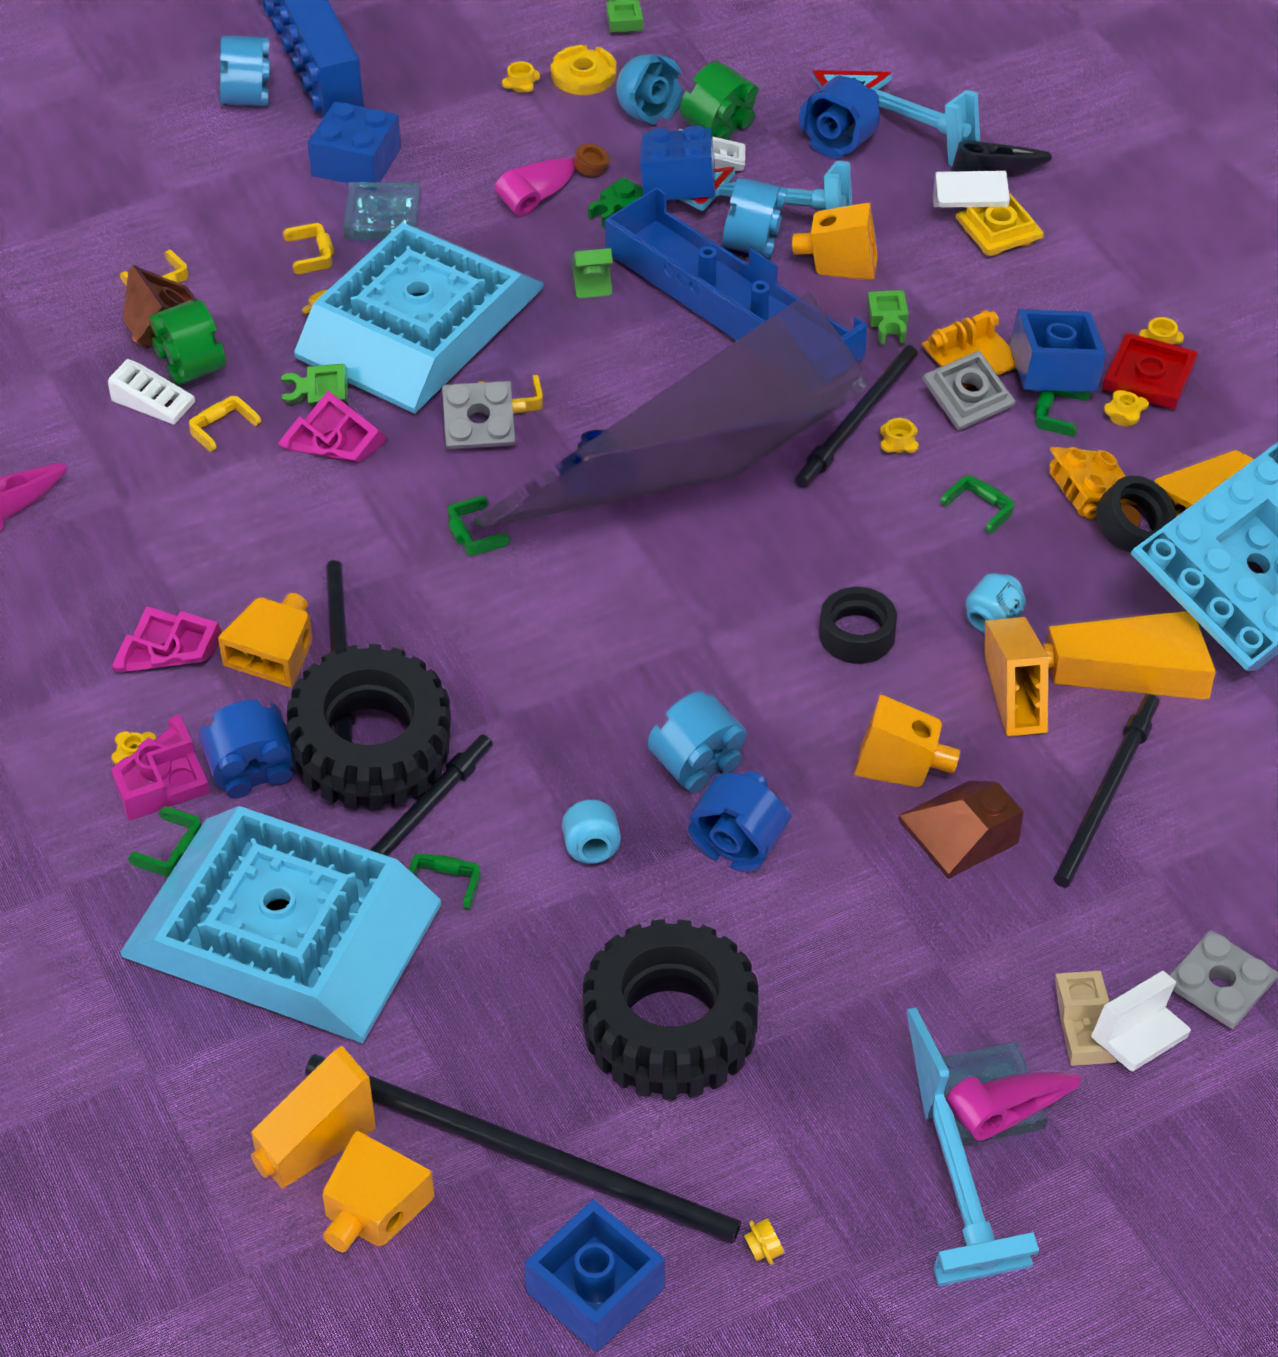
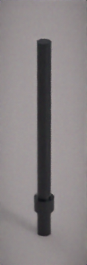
M907 345L824 444L816 446L806 459L807 464L794 479L799 487L807 488L818 473H824L833 463L834 454L916 358L918 352L915 347Z
M331 560L326 564L331 652L335 651L336 654L344 652V647H347L342 563L338 560ZM355 711L341 717L333 725L337 735L352 743V725L355 723Z
M1146 694L1136 714L1129 717L1123 729L1124 738L1053 878L1058 886L1063 888L1070 886L1139 744L1147 740L1153 727L1151 720L1160 704L1157 696Z
M481 734L463 753L458 752L446 764V771L370 850L388 856L460 780L465 782L476 770L475 764L493 746L492 740L488 736Z

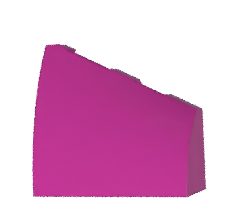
M327 391L305 420L300 416L296 419L278 444L286 450L358 463L374 453L388 438L352 408Z
M146 606L133 636L126 634L111 667L114 671L121 673L204 662L211 657L219 646L218 637L222 631L218 622L183 611H180L177 616Z
M180 714L168 720L169 728L155 740L148 737L138 745V749L133 755L123 758L111 768L112 777L128 821L157 812L163 806L171 807L210 793L208 781L194 753L193 742Z

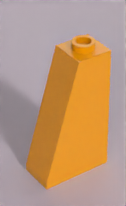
M1188 611L1055 625L1048 628L1047 640L1042 646L1049 656L1048 668L1054 684L1201 700L1210 699L1216 671L1198 622Z

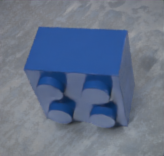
M334 101L307 142L311 176L376 190L401 149L399 115Z
M689 126L679 131L657 128L648 133H642L640 167L643 195L657 187L667 194V200L715 197V156L712 128Z
M1018 309L1010 342V350L1023 389L1043 392L1044 390L1069 391L1072 393H1077V391L1097 392L1106 352L1091 312Z
M594 1199L524 1262L526 1292L596 1353L665 1288V1258Z

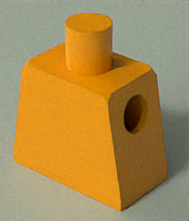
M871 203L817 211L813 216L810 233H793V254H813L816 272L820 275L875 280L878 251Z
M288 593L282 603L263 597L255 599L218 637L223 666L292 688L313 639L310 615L306 612L308 608L307 601L297 593Z
M880 694L861 744L854 775L920 787L923 785L930 767L954 774L961 750L938 743L942 728L940 719Z
M357 1130L349 1141L322 1194L325 1214L332 1221L323 1233V1238L332 1248L343 1253L348 1250L358 1236L376 1246L385 1245L435 1197L432 1171Z

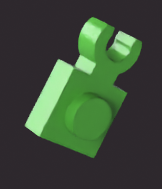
M608 0L609 2H606L610 33H629L631 31L643 30V16L639 0Z
M904 290L868 292L867 307L871 327H878L879 343L885 344L887 334H895L899 337L900 343H905L909 313Z
M344 363L307 367V377L304 378L295 373H286L281 376V380L285 385L296 384V389L293 393L282 394V399L287 404L295 405L303 401L305 397H308L309 405L315 407L327 391L331 392L343 403L348 404L347 367Z

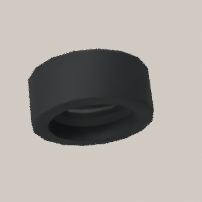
M1128 475L1117 480L1103 494L1097 503L1096 517L1099 528L1107 540L1118 549L1131 553L1135 547L1176 518V512L1172 500L1157 483L1143 476ZM1120 499L1135 502L1144 509L1150 518L1152 531H1145L1131 523L1122 511Z
M853 586L840 589L829 595L821 606L819 638L822 646L833 657L845 662L862 664L876 661L888 654L894 645L897 611L893 602L888 597L872 588ZM861 615L874 619L882 628L870 634L857 635L841 630L834 622L845 616Z

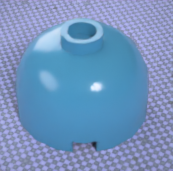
M643 54L634 57L624 65L617 79L616 95L619 104L627 115L644 123L657 124L655 121L661 117L668 120L679 107L683 95V87L679 86L678 75L682 76L681 69L673 59L667 56Z

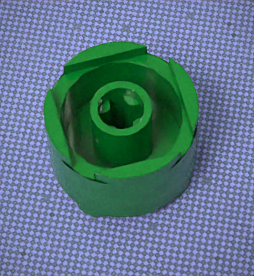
M719 61L711 62L702 68L693 79L697 85L692 93L686 90L682 98L680 115L692 126L712 128L713 137L729 140L734 131L740 127L746 129L753 122L755 111L752 109L759 88L741 74Z
M197 299L189 300L149 316L151 328L156 336L151 339L153 348L159 359L166 358L168 363L166 366L167 372L173 384H184L226 367V356L222 342L218 344L216 342L214 332L217 331V328L203 301Z

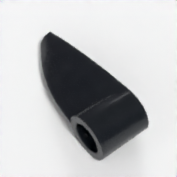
M962 141L958 144L951 172L1006 171L1007 177H1012L1048 163L1053 156L1048 151L1025 147Z

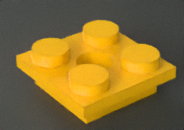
M1009 193L1010 201L1007 207H967V210L956 213V219L963 226L965 232L973 238L987 256H997L1002 251L1017 246H1029L1033 241L1044 237V232L1011 193Z

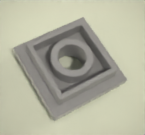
M980 350L926 373L922 377V380L958 431L1011 408L1016 403ZM962 384L975 385L979 391H968Z
M511 381L442 385L446 450L515 445ZM482 412L488 415L489 418L483 423H473L469 420V417L473 413Z
M1210 930L1169 976L1176 981L1173 989L1175 993L1226 1026L1234 1029L1278 979V972L1269 967L1264 961L1253 957L1229 942L1226 937ZM1215 978L1223 979L1231 986L1218 987L1210 980Z

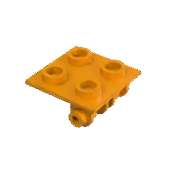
M984 310L980 314L973 316L972 320L966 317L961 322L956 321L945 328L935 329L933 335H930L927 341L921 343V346L940 367L980 350L997 376L1016 368L1010 346L995 331V326L999 324V318L994 311ZM967 383L962 384L964 388L973 386Z
M1050 447L1049 450L1055 457L1049 464L1050 475L1060 486L1062 492L1066 494L1068 500L1072 502L1081 517H1086L1087 519L1096 518L1097 503L1117 480L1126 477L1118 466L1117 459L1105 450L1091 451L1081 450L1076 447ZM1120 499V503L1137 505L1130 500Z

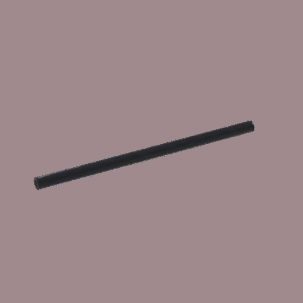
M313 1054L307 1063L306 1075L309 1076L326 1058ZM368 1075L372 1101L729 1243L733 1244L739 1234L741 1221Z

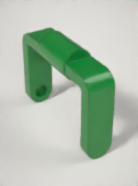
M1044 390L1040 393L1034 408L1036 413L1035 426L1041 430L1070 437L1075 436L1077 427L1074 424L1047 417L1055 399L1054 394L1088 401L1091 392L1077 391V393H1072L1069 391Z
M971 475L962 477L943 494L940 500V504L947 507L964 491L969 489L985 501L1001 508L1002 510L985 527V531L990 534L1003 525L1013 515L1014 501L988 483L982 482Z
M485 496L474 497L448 506V527L457 543L462 544L468 555L474 556L505 547L510 542V538L506 533H499L472 541L469 530L459 516L485 509L489 504Z
M163 806L159 811V816L165 821L189 828L188 831L183 834L167 862L137 852H132L128 857V861L135 867L169 877L201 828V821L197 816Z
M418 853L413 857L409 871L416 877L420 868L431 869L435 872L471 877L463 902V908L471 910L481 881L480 866L478 864L439 854Z

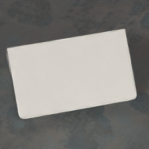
M1006 171L935 172L932 196L933 207H1007L1010 197Z
M1161 971L1105 1004L1091 1037L1130 1071H1135L1185 1040L1191 1031L1190 1027L1166 1008L1176 981L1166 972Z

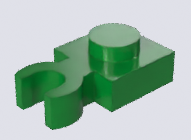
M625 177L620 178L600 193V200L594 201L588 206V219L593 220L595 217L601 216V227L605 228V220L643 196V187Z

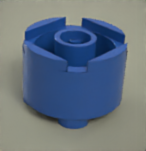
M840 75L835 76L802 104L799 112L800 128L802 132L806 130L811 139L808 143L814 150L830 158L842 157L853 152L876 131L880 119L879 96L875 90L867 88L856 79Z
M251 699L235 702L215 712L212 715L214 722L207 729L204 724L201 727L199 739L213 780L218 787L226 790L228 797H244L251 792L252 787L268 782L271 785H280L286 783L293 776L288 730L277 705L270 703L271 708L261 706L259 700Z
M747 771L744 775L723 773L713 779L688 818H691V822L687 828L692 841L705 855L714 861L719 856L733 861L729 868L736 871L750 872L759 869L792 818V812L767 788L768 783L766 779L759 773L754 771Z

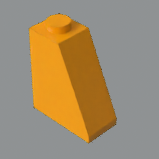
M1233 450L1158 477L1154 482L1162 487L1172 500L1177 517L1254 459L1238 450Z
M1026 617L985 620V660L1006 736L1048 733V654Z
M343 1046L334 1050L251 1131L255 1149L251 1153V1159L255 1167L264 1178L271 1175L281 1189H284L346 1149L357 1130L367 1135L376 1129L369 1076Z

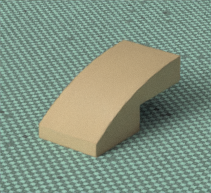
M1101 970L1056 973L1055 983L1058 1006L1070 1065L1116 1063L1117 1059L1091 1037L1104 1005L1109 1003Z

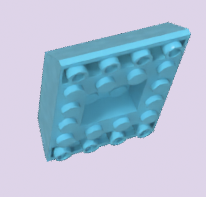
M402 222L313 303L294 351V356L296 359L311 366L344 363L347 367L348 383L415 414L442 388V385H445L544 288V285L540 280L430 232Z
M1278 442L1151 535L1130 553L1246 671L1260 669L1278 654ZM1251 561L1259 564L1264 574L1253 572L1248 567L1247 562Z
M237 806L204 821L120 953L123 958L363 1044L442 904L441 899L397 859ZM278 899H284L289 902L281 910L274 911L266 908L270 902Z

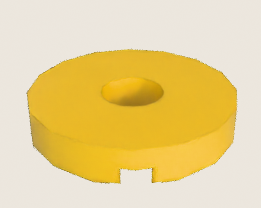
M587 45L567 47L556 53L553 57V63L550 64V78L554 85L562 91L574 95L600 93L611 87L616 80V60L611 53L600 47H596V51L587 49Z

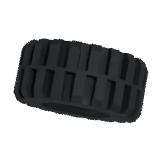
M369 644V648L358 649L357 645L344 647L343 653L336 654L335 651H332L322 656L320 665L312 663L303 672V679L300 678L295 682L291 690V699L287 705L288 739L291 746L292 765L297 774L303 775V783L311 791L316 792L321 789V798L333 804L337 800L343 801L344 808L358 810V805L370 806V811L382 810V805L392 803L393 807L407 803L408 795L412 794L414 798L420 796L427 790V781L433 783L442 773V765L447 762L449 754L450 700L447 690L441 687L439 676L431 669L426 672V663L413 655L409 659L405 657L406 651L392 647L391 651L381 649V644ZM363 709H376L398 717L405 723L407 729L401 735L386 743L360 745L341 738L331 727L341 717L351 712Z
M665 919L652 920L651 926L643 928L641 924L626 929V936L621 937L617 934L605 943V951H598L590 962V970L585 973L582 996L585 1042L588 1051L595 1056V1063L602 1072L608 1074L612 1071V1081L623 1088L632 1085L636 1087L637 1094L651 1097L652 1092L663 1094V1099H677V1094L688 1093L689 1097L704 1094V1087L710 1085L712 1089H716L726 1083L727 1073L731 1075L737 1074L745 1065V1057L752 1053L755 1045L759 1003L757 976L752 972V964L746 954L741 951L737 953V944L725 935L721 939L716 936L717 930L703 924L701 928L691 926V921L681 919L677 920V924H665ZM662 991H678L700 999L710 1008V1011L700 1019L686 1025L661 1026L645 1021L630 1008L640 999L650 994Z

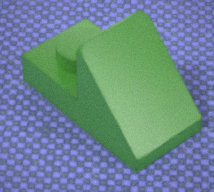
M611 248L575 251L570 258V266L577 298L602 297L612 294L610 265L613 261Z

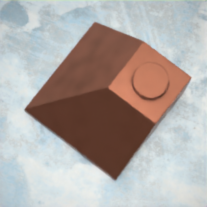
M132 265L128 270L123 321L132 333V340L143 348L149 349L151 346L153 347L151 339L156 336L151 328L149 316L196 298L187 286Z
M967 781L900 814L898 821L946 878L949 879L1019 844L1024 811L999 782Z

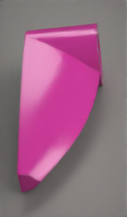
M567 157L547 160L509 170L497 180L494 190L517 216H525L537 207L540 200L559 190L570 179L576 169L573 164L574 158Z
M57 463L0 477V531L4 528L5 519L27 508L49 491L67 472V466Z
M1039 1072L1007 1076L982 1083L977 1077H969L952 1088L947 1095L946 1102L954 1116L977 1141H983L1034 1115L1078 1088L1082 1077L1072 1073Z

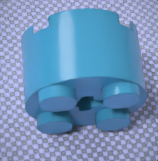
M221 36L220 104L268 106V86H262V84L267 85L269 80V59H263L269 58V37Z
M737 178L730 201L729 215L726 218L722 246L748 254L751 248L763 257L771 259L776 238L770 236H778L782 215H780L781 210H777V208L783 209L787 188L751 179Z
M697 691L675 703L665 713L669 718L662 729L655 725L648 738V749L683 787L690 793H696L706 786L712 775L719 771L729 773L740 764L743 756L739 751L744 744L747 732L743 725L712 693H709V696H707L703 691Z

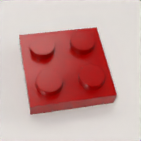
M1126 332L1104 378L1102 390L1113 393L1117 390H1125L1134 393L1137 397L1147 399L1149 403L1175 410L1196 364L1198 351Z

